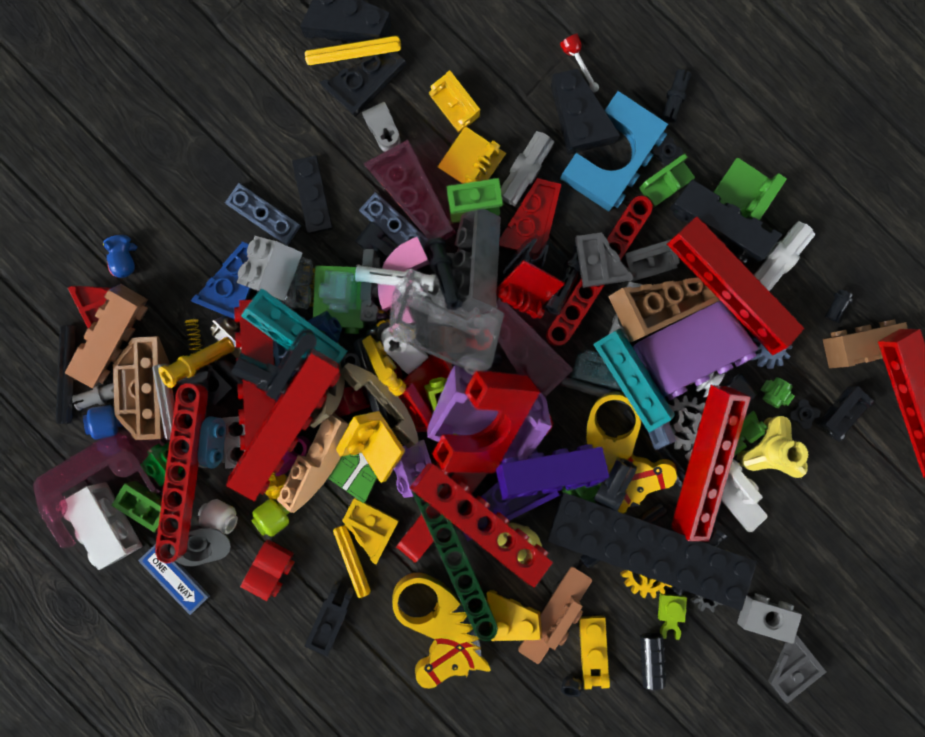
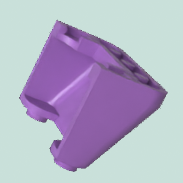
M457 362L454 365L427 428L428 438L439 442L442 434H475L484 430L494 421L499 411L476 410L465 394V390L475 371L485 370L463 362ZM539 393L504 455L502 463L504 459L518 457L519 461L528 459V456L534 452L551 428L548 405L543 394Z

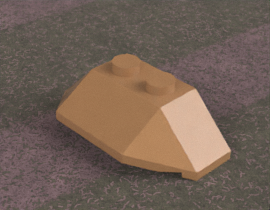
M159 337L132 338L128 343L129 345L113 364L115 416L132 434L135 440L163 439L164 429L152 368L158 364H167L169 366L170 363Z

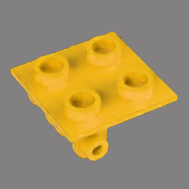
M465 126L438 165V168L462 184L489 180L506 153L499 149L500 145L495 141L490 143Z

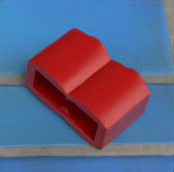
M267 539L240 587L265 601H268L271 595L276 597L283 585L279 582L283 573L288 575L295 563L291 560L294 553Z

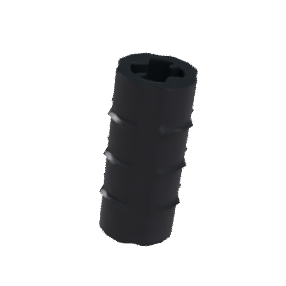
M644 633L640 635L641 647L639 648L641 650L640 662L642 663L643 687L645 689L661 690L666 687L663 635L659 633Z

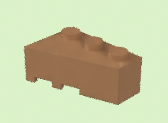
M894 319L880 322V327L875 329L871 328V324L856 327V333L847 334L846 330L832 332V338L823 339L829 368L850 367L858 363L871 362L883 358L878 341L899 329H908L906 322L896 324Z

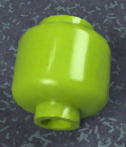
M268 499L253 511L254 518L251 521L262 536L267 534L273 537L289 524L287 514L290 512L279 502Z

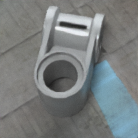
M385 102L363 111L362 115L381 150L390 154L396 152L400 147L401 141ZM389 136L392 139V141L388 142V140L385 139V137Z

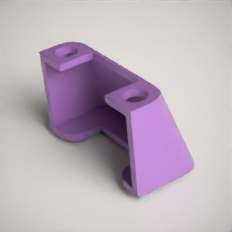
M721 301L658 331L633 346V349L645 368L649 370L652 379L664 398L668 397L669 401L687 392L686 386L695 383L697 387L709 381V375L715 371H718L719 375L734 368L733 363L738 367L756 357L755 351L759 349L736 316Z

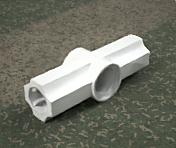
M798 221L787 232L786 236L770 250L765 257L766 260L754 274L768 291L773 288L783 274L787 273L800 258L799 254L815 236L813 229L807 224Z

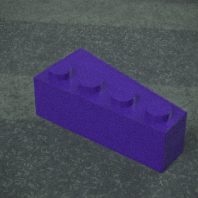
M498 481L481 498L490 504L488 509L492 513L496 514L499 512L510 521L559 496V493L556 491L544 494L540 490L538 494L533 496L502 500ZM486 516L479 519V530L487 526L488 520ZM464 533L467 541L472 540L468 535Z

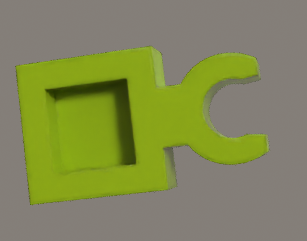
M660 593L658 619L665 621L660 628V634L663 635V639H666L669 629H674V638L676 640L680 639L681 631L677 625L678 622H685L687 602L685 595H663Z

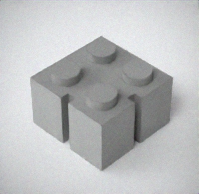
M255 236L247 248L248 261L239 268L237 283L256 291H260L263 288L273 297L284 301L302 252L277 241Z

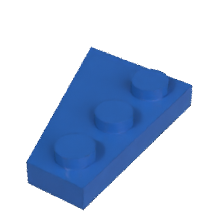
M242 242L223 263L222 268L214 277H211L206 282V286L191 301L235 319L234 307H239V300H248L252 290L237 283L239 268L248 261L247 248L249 244Z

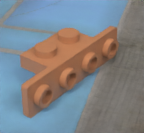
M573 566L569 568L540 614L542 639L523 640L518 648L521 654L539 664L550 647L555 650L558 644L561 646L564 644L569 635L567 630L572 623L576 624L583 613L581 610L583 606L580 600L592 583V579Z

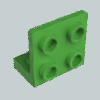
M737 158L714 190V193L721 197L720 202L722 204L730 203L740 208L743 217L750 219L755 217L760 220L787 178L778 173L770 179Z

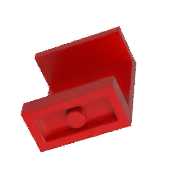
M445 353L428 356L418 368L402 380L406 384V389L398 397L408 410L417 432H427L432 418L424 385L430 384L429 382L432 379L438 377L448 378L453 368L451 360ZM442 392L435 394L437 403Z

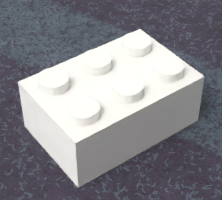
M106 482L87 486L60 502L63 507L62 513L64 517L72 523L76 530L75 536L77 540L84 544L88 551L89 561L98 570L123 559L143 547L125 514L111 506L115 496Z

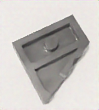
M602 232L576 236L575 240L583 288L633 280L632 274L626 270L620 261V257L609 246V242Z
M796 634L794 644L785 642L768 681L788 704L824 675L826 671Z

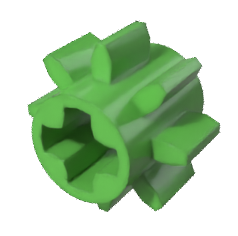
M778 377L774 381L766 380L760 389L765 393L762 399L778 409L781 405L789 406L795 395L791 394L793 386Z

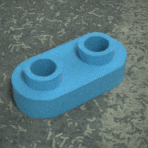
M209 416L201 425L198 462L203 467L216 468L223 460L226 424L222 418Z

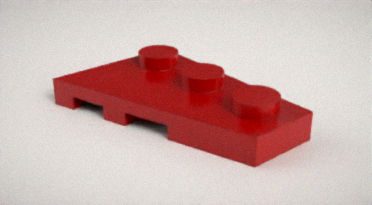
M537 178L504 233L499 238V247L517 251L526 240L537 234L538 239L531 252L538 253L549 238L561 184Z

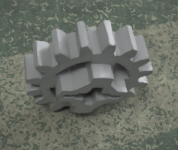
M687 396L681 397V402L677 398L671 400L673 406L670 405L675 414V418L670 426L676 439L674 449H680L683 445L684 450L689 451L691 444L694 446L698 432L697 428L701 421L705 403L697 405L696 397L688 402ZM684 407L691 408L697 413L693 414L691 412H688L687 408ZM684 420L690 421L687 427H682L681 425ZM675 433L684 435L687 440L678 438Z

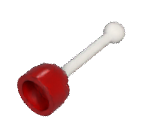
M573 34L563 40L560 46L567 55L575 56L590 84V89L595 93L599 90V85L593 81L579 55L582 44L578 34Z

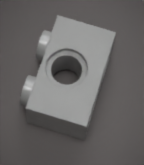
M755 593L754 597L747 595L737 624L745 630L794 644L802 614L794 610V605L779 601L778 604L769 602L770 598ZM773 611V619L769 622H766V615L769 612Z

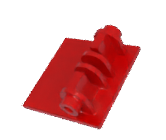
M523 260L497 287L496 295L500 298L501 302H506L515 309L519 308L520 312L526 311L534 319H540L545 312L542 306L565 285V282Z

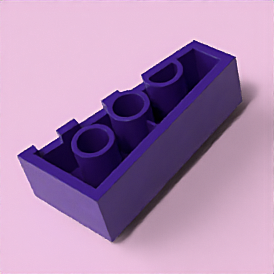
M589 444L577 448L578 451L568 452V449L553 451V455L550 456L536 453L529 455L528 459L521 461L518 460V457L504 459L503 464L496 468L502 500L533 496L538 494L540 490L544 494L562 490V486H566V491L575 490L582 486H586V488L596 486L609 478L603 448H593V445Z

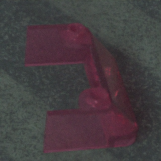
M117 433L114 436L100 439L35 480L33 490L39 513L61 548H69L76 545L60 520L68 509L67 501L62 494L105 467L109 466L112 472L119 477H128L138 471L152 493L160 492V487L154 478L148 475L145 466L142 464V459L124 434Z

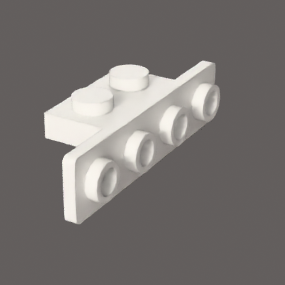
M693 448L685 455L688 461L690 460ZM733 459L721 500L748 532H753L767 518V514L757 504L763 497L758 492L759 488L756 483L746 478L741 472L742 467Z

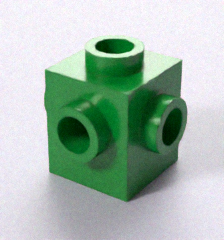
M170 442L163 446L159 443L147 451L148 457L142 463L148 475L153 477L160 487L164 485ZM182 466L178 468L179 475L185 470Z

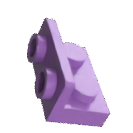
M420 440L408 449L406 446H402L405 453L394 468L397 476L396 486L404 498L414 497L412 490L409 488L412 480L422 472L428 463H431L424 440Z

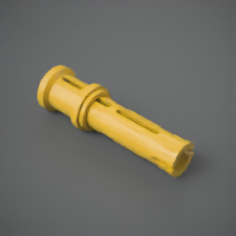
M225 337L193 355L179 357L177 362L169 366L163 365L159 367V375L164 384L172 388L176 385V382L185 377H193L196 371L203 366L233 352L235 349L234 344L230 338Z

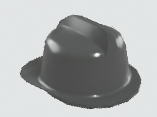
M200 525L190 526L187 551L181 558L175 561L184 566H197L220 560L230 552V540L218 529L202 528ZM171 545L170 552L172 555H175V548Z

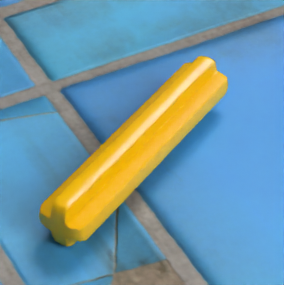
M346 525L338 526L333 532L357 597H365L370 594L371 590Z

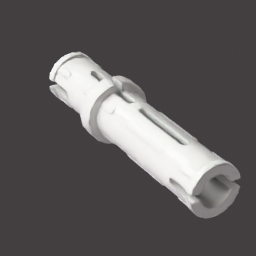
M357 265L355 281L404 287V290L414 288L433 292L435 275L412 273V270L406 269V272Z

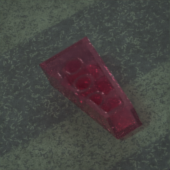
M408 140L364 163L366 168L393 197L428 240L433 238L446 240L457 234L414 147Z

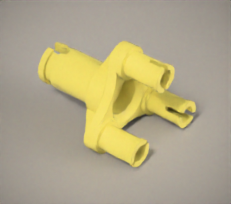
M784 416L767 418L764 424L768 429L762 441L748 451L739 452L736 458L737 461H740L738 462L740 466L752 471L767 468L778 469L791 477L800 478L808 470L806 463L808 450L801 442L792 440L791 422Z

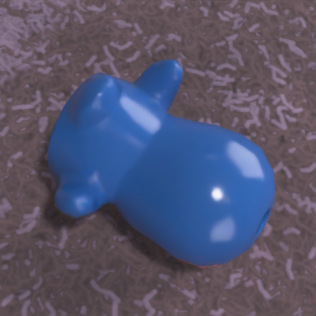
M126 235L111 236L103 241L104 248L109 252L107 255L108 269L113 276L118 278L128 277L135 270V264L129 251H134L138 247L130 243L131 238Z

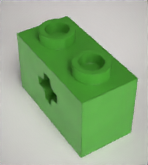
M137 481L125 483L111 506L154 533L158 531L162 497Z

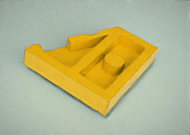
M354 498L342 521L354 534L359 545L370 556L372 563L377 564L399 520Z

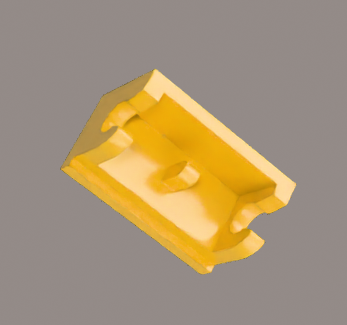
M450 70L430 87L432 89L429 92L430 97L458 133L465 126H469L480 117V108Z

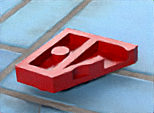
M78 285L68 287L87 328L93 322L99 321V318L95 317L99 307L108 300L105 296L111 288Z

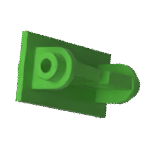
M754 411L745 416L734 456L747 447L743 442L745 439L753 443L765 435V431L768 429L762 421H758Z

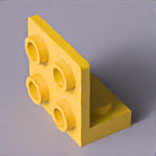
M380 411L354 416L336 447L340 457L350 454L357 455L362 452L381 483L387 481L405 453L402 444Z

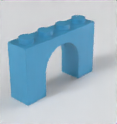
M617 91L605 112L615 128L623 133L630 142L632 149L630 163L622 169L607 171L597 167L576 153L560 180L608 212L613 206L618 208L626 196L622 192L627 185L629 187L634 185L640 176L636 171L640 165L645 167L654 155L650 150L654 144L658 147L667 135L663 131L668 125L619 91Z

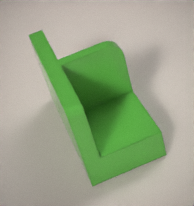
M685 153L640 186V191L651 201L653 208L683 188L692 179H695L684 163L688 158Z

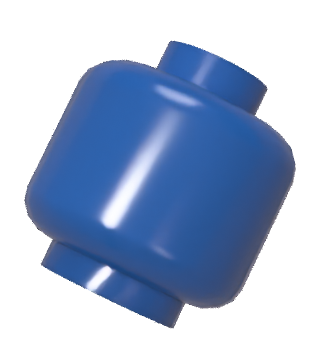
M112 405L92 407L88 410L87 415H83L86 435H91L95 440L115 437L118 434V427L123 426L116 418Z

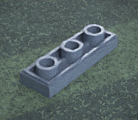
M240 183L237 184L225 202L226 205L286 246H288L301 227L300 224ZM261 211H266L264 217H259Z
M376 192L360 208V213L378 226L397 246L418 237L423 250H425L424 246L429 239ZM392 223H398L399 227L393 230L390 228Z

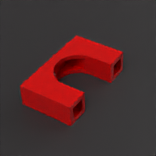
M475 371L465 390V394L476 410L499 412L494 421L478 433L471 435L442 434L433 452V456L443 472L495 473L496 468H498L540 393L528 376Z

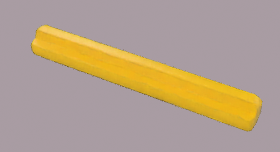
M390 36L305 51V60L308 65L396 52L401 50V41L399 36Z

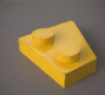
M494 590L487 592V601L498 628L497 635L491 641L542 639L539 611L531 607H524L520 602L513 599H506L498 595Z

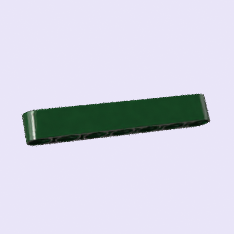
M416 475V476L413 478L412 483L415 481V479L418 477V475ZM412 491L476 636L482 641L492 640L497 635V624L453 523L441 513L434 516L429 515L426 512L429 504ZM444 527L450 529L449 537L442 539L437 536L439 529ZM452 551H458L461 554L460 559L455 562L448 560L447 556ZM465 574L471 576L468 584L458 583L460 576ZM473 598H479L481 604L474 608L468 605L469 601ZM484 621L492 623L488 630L479 629V625Z

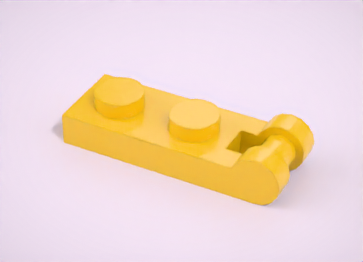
M369 335L362 342L379 380L385 386H388V389L395 396L403 394L406 384L401 379H397L394 372L396 366L391 358L387 356L382 341L376 342Z
M605 616L580 617L584 690L592 689V686H601L602 689L610 688ZM591 669H599L600 676H591Z

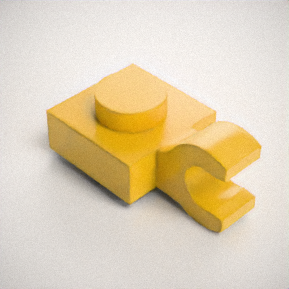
M273 472L268 479L271 483L265 494L270 499L277 500L288 477L285 474L277 477Z

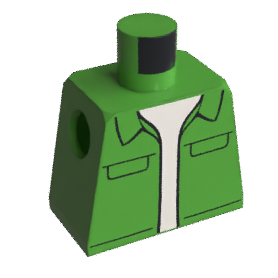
M361 452L357 455L342 456L328 479L362 503H365L377 481V476Z

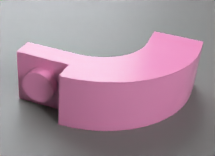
M415 237L397 247L388 256L382 268L406 272V269L414 272L430 262L418 237ZM378 284V297L381 307L385 312L394 309L391 315L396 326L401 325L404 330L414 327L402 299V287Z

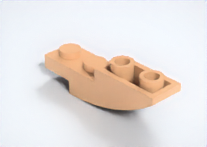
M335 413L321 423L307 456H297L277 501L291 513H295L320 489L341 458L336 451V447L349 424Z

